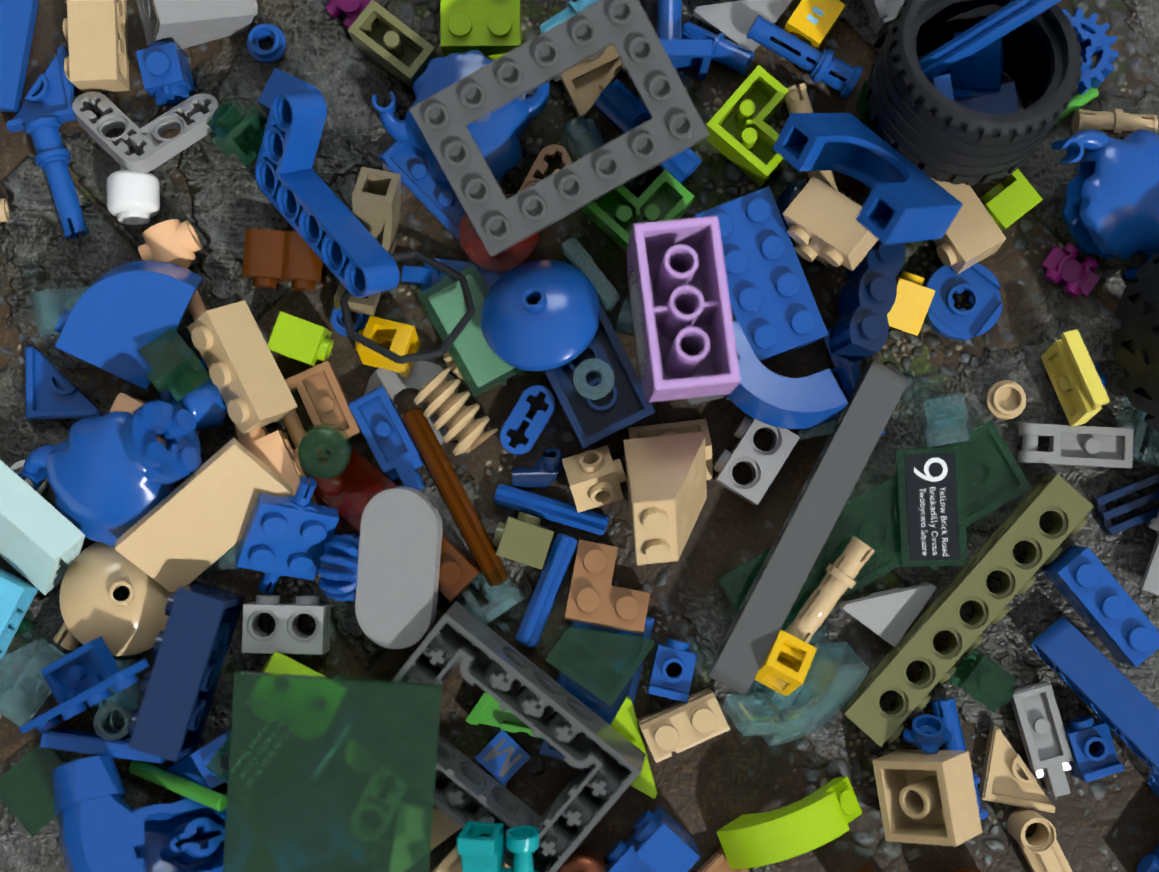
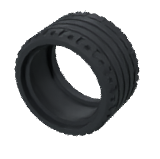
M905 0L873 64L867 81V111L871 114L869 118L871 124L875 126L876 134L936 181L950 182V184L956 185L989 183L992 179L999 180L1004 178L1006 173L1011 174L1016 171L1034 153L1070 104L1079 87L1078 82L1081 80L1082 71L1080 68L1083 65L1082 57L1080 56L1081 46L1077 41V34L1075 29L1072 28L1070 20L1057 3L1004 35L1003 70L1009 74L1013 82L1015 81V85L1022 97L1023 110L1012 114L996 115L984 114L965 108L945 97L929 82L921 70L916 51L928 46L947 43L953 39L954 32L968 30L1014 0Z

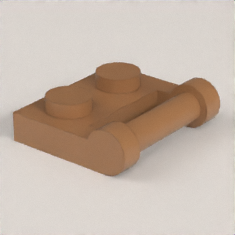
M327 360L285 379L291 393L298 390L319 438L311 442L309 441L296 410L282 418L296 448L293 450L297 462L313 457L319 452L362 433L348 406V399L330 361Z

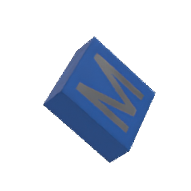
M500 730L475 756V759L504 786L529 760L532 754L509 732Z

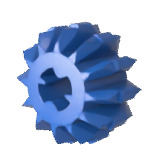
M352 534L334 535L331 542L325 544L324 555L319 557L321 566L317 571V574L321 576L319 588L324 590L325 597L341 602L355 601L360 536Z

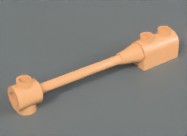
M178 219L166 220L146 229L142 233L146 243L138 246V251L143 261L168 262L188 269L196 258L194 252L202 249L198 235L188 220L181 223ZM196 290L188 307L193 321L207 311L198 290ZM235 424L238 442L291 486L292 496H294L300 483V478L305 476L300 462H297L294 456V449L287 433L277 430L269 434L264 426L241 435ZM313 494L311 501L317 504L318 502Z

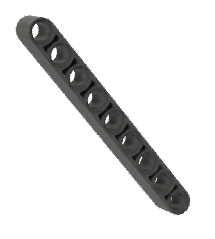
M874 359L868 362L847 401L848 404L834 425L709 666L707 677L741 695L748 691L899 402L909 377Z

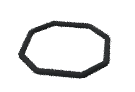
M416 250L392 253L390 255L395 261L416 258L458 280L467 308V312L439 349L400 356L354 331L348 304L352 294L348 290L342 294L340 306L348 336L399 364L441 357L448 351L475 314V307L467 278L458 271Z

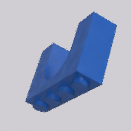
M791 113L773 147L779 155L799 172L835 171L853 177L872 188L873 190L858 214L856 221L884 245L943 238L963 205L851 113Z

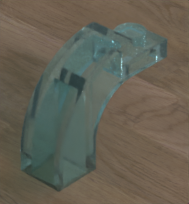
M847 642L817 643L815 646L817 648L803 684L787 697L777 691L765 694L728 696L723 709L743 736L761 735L768 746L787 743L814 731L838 713L858 690L870 668Z

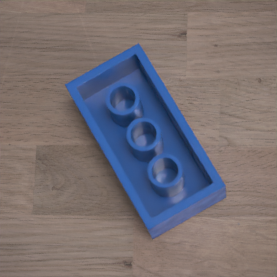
M770 186L695 214L694 218L718 216L732 322L738 321L756 357L761 363L817 342L828 335Z

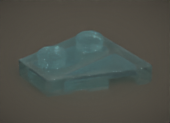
M41 638L0 659V713L19 727L29 722L52 692L41 669L66 655Z

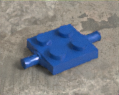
M307 476L300 478V483L294 496L278 497L259 493L237 550L235 563L236 567L263 572L257 587L263 594L266 593V590L268 595L274 593L280 576L314 581L321 564L319 557L324 555V546L330 542L339 521L338 509L321 506L311 501L315 487H317V482L309 477L308 481Z

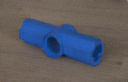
M618 79L610 83L594 102V107L622 134L652 119L646 107L643 108L640 100ZM689 148L660 164L657 168L662 172L664 170L668 171L682 184L694 173L702 160Z

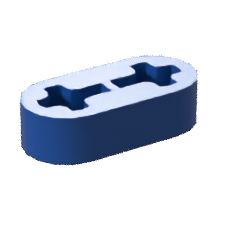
M534 385L527 388L506 420L500 433V442L509 453L523 455L529 452L551 418L555 409V398L547 387ZM540 393L545 394L544 402L548 405V409L546 411L538 410L532 420L526 417L531 409V404L527 401L530 395L537 397ZM523 421L529 423L524 434L529 439L526 445L518 444L516 448L511 447L512 439L507 436L509 430L517 431Z

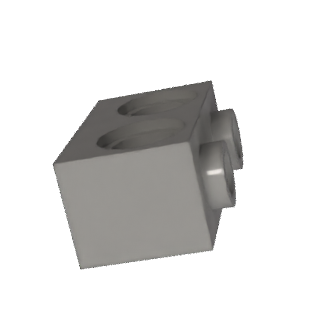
M746 415L733 434L739 438L731 452L724 449L712 469L718 472L714 481L752 505H758L800 437L788 429L771 426L754 418L751 419ZM758 429H765L772 435L773 444L768 451H761L754 445L753 437ZM738 462L748 464L752 470V478L745 485L738 484L732 476L733 467Z
M256 595V602L243 604L242 653L273 654L277 651L281 654L323 655L329 651L331 603H320V596L302 595L296 596L295 602H280V595ZM262 613H268L275 619L276 626L272 634L263 632L259 626V618ZM303 613L311 615L315 620L316 628L312 635H307L299 629L298 620Z

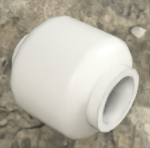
M121 166V170L111 173L107 178V208L112 215L117 217L118 222L127 225H143L149 223L150 218L159 213L160 184L154 174L150 172L146 174L124 169Z

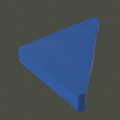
M61 46L57 49V56L44 74L41 72L24 97L26 101L13 120H9L6 123L7 130L12 133L25 131V124L44 117H57L61 123L77 120L72 109V104L78 97L77 87L67 79L64 70V59L69 56V49L66 46Z
M25 347L26 419H83L86 417L103 416V412L37 348Z

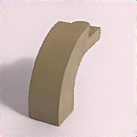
M361 167L352 194L353 214L389 254H392L395 251L400 217L401 174ZM339 282L334 297L335 309L340 310V298L347 290L341 282ZM385 292L363 298H356L352 295L348 300L350 312L374 316L380 295H384Z

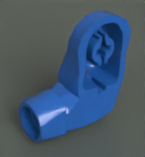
M97 755L77 759L61 765L52 771L55 816H58L60 848L68 872H238L245 865L252 846L251 828L243 810L229 798L227 807L221 812L189 798L175 803L154 804L132 810L123 800L126 797V792L113 756Z

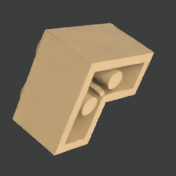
M814 176L783 213L789 228L787 233L795 243V251L809 262H813L816 259L825 266L830 263L835 267H839L842 264L851 271H854L878 241L872 233L856 221L862 206Z

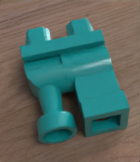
M468 821L457 838L458 855L462 857V872H538L533 868L532 852L536 851L539 847V830L532 826L521 825L509 828L506 831V847L514 853L513 868H506L504 823ZM479 834H488V835H490L491 837H483V836H478V835H479Z

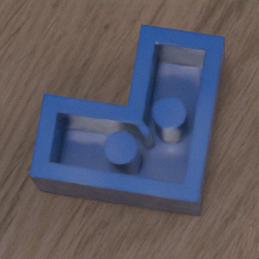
M658 806L653 813L650 810H646L633 825L635 832L626 842L620 839L612 846L605 856L608 860L605 865L606 872H688L700 859V855L694 838L663 808Z

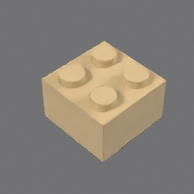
M899 749L872 760L886 841L958 846L982 833L969 751L938 750V753L930 755L925 754L922 750Z

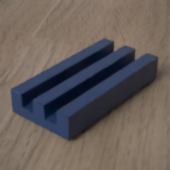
M1159 472L1092 498L1106 535L1117 534L1157 517L1159 505L1114 524L1111 521V518L1158 500L1159 489L1109 510L1106 509L1104 504L1158 483Z

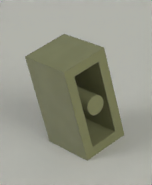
M374 0L370 1L348 29L355 46L413 91L414 81L426 71L430 60L438 57L434 46Z

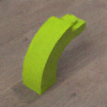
M848 776L834 778L809 796L785 807L763 813L743 814L716 831L731 869L755 868L799 856L838 838L850 830L848 823L860 816L862 810Z

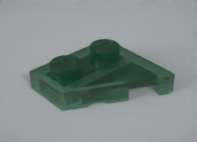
M568 626L545 660L606 704L612 706L654 646L655 641L647 637Z

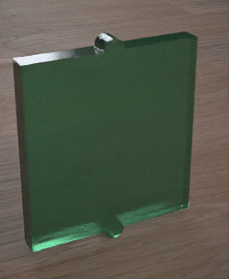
M40 745L0 778V797L9 807L8 814H14L31 836L35 835L57 817L55 816L52 771L61 765L71 762L69 760L65 761L56 749L41 748Z

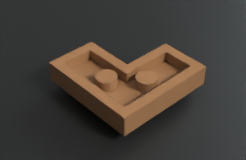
M579 539L564 619L643 634L650 593L612 586L618 547Z

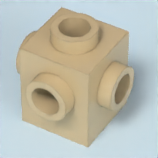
M607 445L562 459L578 513L624 499L620 483L627 481L620 458L612 460Z

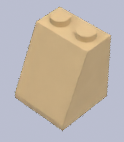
M704 432L624 440L628 504L637 565L678 561L707 499Z

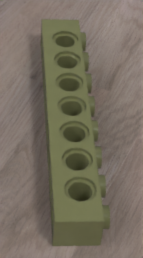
M1044 475L914 621L897 646L890 648L837 709L880 747L885 742H893L903 731L904 725L902 723L912 712L918 713L929 702L931 696L928 693L938 682L941 684L946 682L957 669L955 663L965 652L969 654L980 645L984 638L982 632L991 622L996 624L1005 617L1010 609L1008 603L1017 593L1023 594L1034 584L1036 580L1034 574L1043 564L1048 565L1059 556L1063 549L1060 544L1069 534L1075 535L1087 524L1089 518L1086 515L1094 506L1060 475ZM1045 512L1049 513L1053 520L1052 528L1047 533H1044L1039 525L1040 517ZM1021 541L1026 546L1027 554L1025 559L1018 563L1013 557V548ZM996 571L1000 575L1001 584L996 591L990 592L986 585V579L991 572ZM970 600L975 607V613L969 621L964 622L960 617V608L963 603ZM945 630L949 637L948 645L945 649L936 651L933 646L934 636L938 632ZM919 660L923 667L922 674L918 679L909 681L906 675L907 667L911 662ZM887 691H894L897 697L895 705L889 710H882L879 704L882 694Z

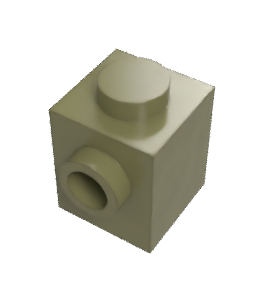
M519 511L517 518L509 516L506 524L498 523L492 544L499 546L496 553L497 556L542 570L555 531L540 526L541 518Z

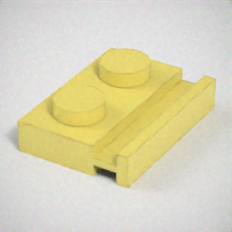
M1078 329L1063 332L1061 334L1062 339L1056 340L1041 356V360L1071 427L1087 423L1102 409L1101 405L1110 402Z

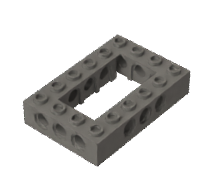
M600 0L409 109L490 257L499 255L704 141L710 135L639 0ZM613 43L620 57V65L623 71L629 73L640 95V103L643 108L646 107L652 119L511 198L506 199L499 181L492 174L481 153V148L473 139L467 125L471 123L481 124L491 119L490 114L517 99L520 102L527 99V93L552 79L555 82L562 79V74L587 59H590L591 62L598 59L604 53L606 47Z
M457 601L443 615L348 735L461 828H464L468 821L504 823L505 863L511 868L514 865V853L506 847V831L509 828L521 825L537 828L539 830V847L536 851L532 852L533 868L538 872H556L639 775L646 756L643 751ZM460 661L461 675L470 685L473 686L476 683L500 703L499 708L505 712L508 709L532 729L531 734L536 738L541 736L565 756L564 761L580 769L541 816L417 716ZM479 834V835H478V836H483V837H491V836L488 835V834Z

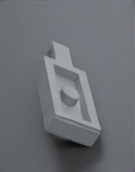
M1043 681L1008 691L1027 760L1034 777L1037 779L1043 778L1047 793L1052 794L1054 797L1070 794L1064 771L1072 769L1070 761L1074 760L1052 685L1048 681Z

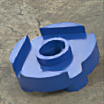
M975 263L958 275H956L951 266L947 267L944 265L936 270L924 285V287L935 290L925 320L936 333L945 338L965 341L980 336L990 330L1001 315L1003 301L1000 302L1001 295L999 289L1001 287L998 279L988 268L979 263ZM965 291L969 294L967 302L971 306L968 310L966 308L958 310L954 307L953 293L960 295Z
M150 401L136 409L132 416L125 420L122 427L123 447L131 463L137 460L146 470L141 474L153 482L171 484L200 468L202 464L201 445L195 429L197 422L194 415L187 409L179 410L167 402ZM159 435L165 440L167 449L164 443L158 442L157 437Z

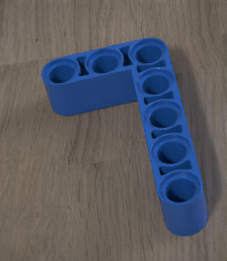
M317 89L275 95L255 167V178L261 192L354 297L363 298L396 288L399 284L400 276L395 260L312 169L327 116V106L323 95Z
M1060 617L1030 643L1032 648L1150 768L1147 783L1159 797V709L1068 620Z

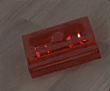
M343 442L340 446L342 448L336 457L332 456L314 480L317 482V487H315L314 493L330 507L338 509V513L360 532L362 514L369 501L378 493L399 486L351 446Z

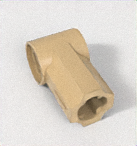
M1023 807L1014 810L1010 814L1007 821L1008 832L1017 841L1032 872H1073L1056 839L1055 827L1049 820L1035 810ZM1037 823L1035 834L1026 838L1025 831L1027 827Z

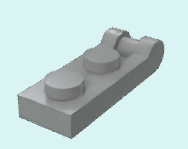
M1018 423V435L1022 436V450L1017 451V463L1132 468L1134 429ZM1038 436L1049 437L1048 452L1038 451Z

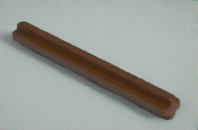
M419 407L406 412L402 419L489 586L496 587L507 581L509 575L501 559L496 555L497 552L429 421L423 415V410Z

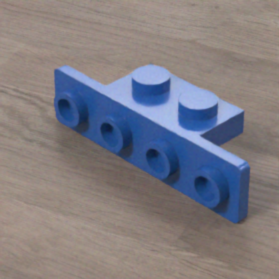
M101 636L41 669L59 705L20 726L21 733L24 734L37 727L41 734L63 722L60 714L65 721L88 709L84 701H87L89 707L112 696L110 687L117 693L138 682L136 673L149 666L146 659L120 671L112 653Z

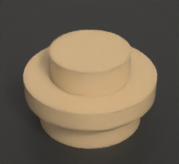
M1003 380L996 382L986 393L985 402L987 409L998 419H1013L1023 412L1026 406V394L1023 388L1014 381Z

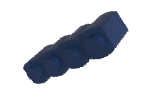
M878 239L854 271L846 267L848 281L842 287L838 299L840 317L834 323L830 333L829 345L831 354L858 362L879 352L884 346L889 329L887 314L892 309L897 295L895 277L902 269L905 260L904 243L884 245Z

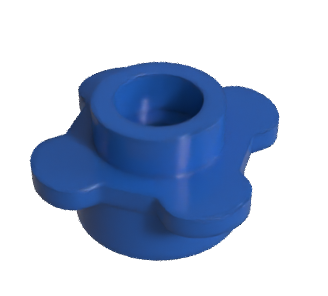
M929 714L915 717L912 722V729H905L903 732V739L906 742L914 743L918 749L930 755L938 753L939 747L944 743H950L953 737L951 731L945 729V724L940 718Z

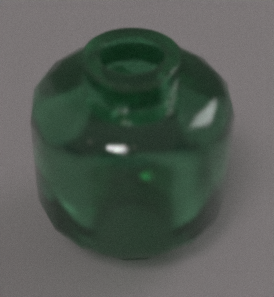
M321 423L314 425L305 432L298 445L297 456L300 465L308 474L316 478L328 479L338 476L346 469L352 456V443L349 435L343 428L331 423ZM322 448V452L318 453L317 450Z

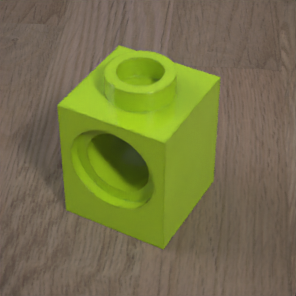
M280 311L267 345L271 351L314 367L320 364L321 361L325 362L328 360L334 341L330 339L332 332L325 327Z

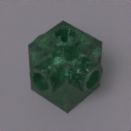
M235 97L230 103H224L218 107L207 125L216 134L211 141L227 158L234 153L247 167L259 155L265 131L264 125L267 123V119L252 103L246 108Z

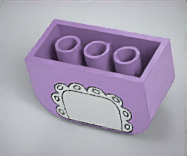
M718 216L634 224L627 245V275L640 380L646 402L730 394L741 380Z

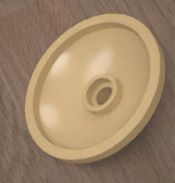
M96 542L83 550L69 565L61 583L59 602L64 622L79 642L85 645L102 636L113 656H130L153 648L159 632L165 631L169 616L165 615V607L171 592L117 552L114 546ZM124 586L129 589L130 595L127 600L117 601L114 598V591L118 587Z

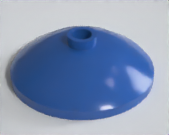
M534 260L510 269L492 285L482 305L480 316L481 329L489 348L503 362L522 370H549L572 361L588 347L599 326L600 302L592 282L578 268L557 260ZM540 298L537 304H529L531 300Z

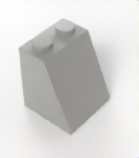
M135 0L147 45L155 41L165 40L175 42L180 49L246 32L254 16L258 13L257 0Z

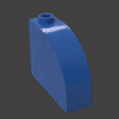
M144 260L117 266L100 276L83 293L71 312L66 309L64 310L55 327V331L60 333L55 347L147 390L203 277L181 266L162 261Z

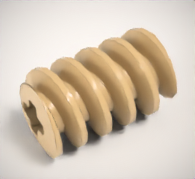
M449 367L419 390L414 403L416 405L429 403L423 415L426 418L435 415L439 416L433 428L435 431L448 428L443 441L445 443L458 441L452 451L456 456L463 453L468 454L497 432L498 429L484 431L490 418L484 416L475 419L474 416L480 405L476 403L465 406V402L471 393L465 391L456 394L455 390L461 380L456 378L446 381L445 378L451 370V367Z

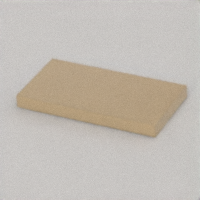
M232 438L115 541L114 549L171 593L177 592L178 587L189 585L242 539L259 493L278 497L292 496V487L235 438Z

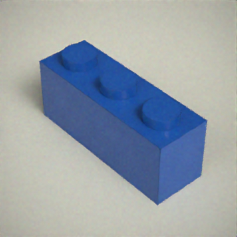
M1070 546L1042 570L1118 662L1137 667L1159 649V631L1089 547Z

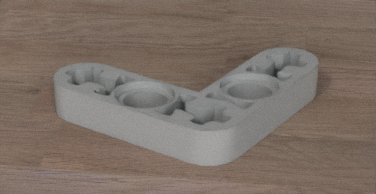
M85 92L79 95L72 104L73 112L83 130L124 169L143 174L154 170L216 130L222 122V113L218 101L214 96L205 93L195 94L142 128H139L100 92ZM92 110L96 113L100 112L102 117L98 119ZM114 128L125 129L120 136L106 137V134ZM169 129L180 130L176 137L169 139L161 137ZM133 145L134 150L140 156H138L135 153L131 154L129 148Z

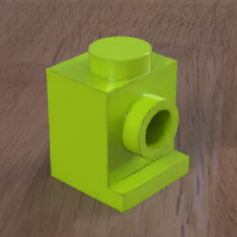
M1019 169L981 197L986 203L984 207L1001 231L1008 228L1043 200Z

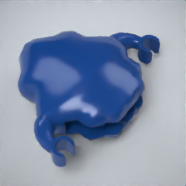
M472 50L466 53H452L446 57L431 59L426 71L414 81L413 89L416 100L411 107L494 60L488 59L479 50ZM549 81L534 89L529 96H526L527 99L521 102L517 99L490 114L491 119L481 124L471 123L467 125L473 139L481 148V153L488 167L499 183L506 173L518 166L523 157L519 136L529 122L539 116L545 109L550 94ZM390 90V105L380 107L379 99L375 93L372 96V103L379 112L382 126L393 139L401 143H410L428 155V166L431 175L438 181L450 183L410 110L408 109L405 120L398 119L394 115L398 109V100L395 94Z
M1087 129L1075 133L1068 139L1054 141L1051 145L1053 151L1067 149L1066 156L1059 161L1060 164L1076 163L1079 161L1076 177L1065 185L1063 206L1060 212L1069 234L1076 241L1079 249L1084 253L1098 254L1107 259L1116 256L1125 260L1135 253L1146 254V262L1159 254V135L1153 131L1138 129L1127 135L1123 140L1110 138L1102 131ZM1141 267L1127 269L1124 273L1125 278L1136 279L1134 274Z
M114 411L101 417H86L72 425L67 441L55 446L45 445L35 449L26 458L23 469L17 474L24 481L26 478H29L33 483L35 491L47 479L56 495L55 509L84 533L86 538L109 546H114L118 538L175 489L173 483L160 484L149 480L141 474L146 470L136 460L131 463L127 457L122 443V427L125 420L132 416V414L124 411Z

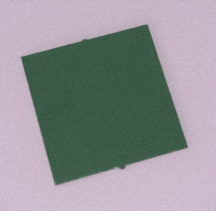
M236 671L234 675L223 872H429L442 684L344 678L342 675L323 677Z

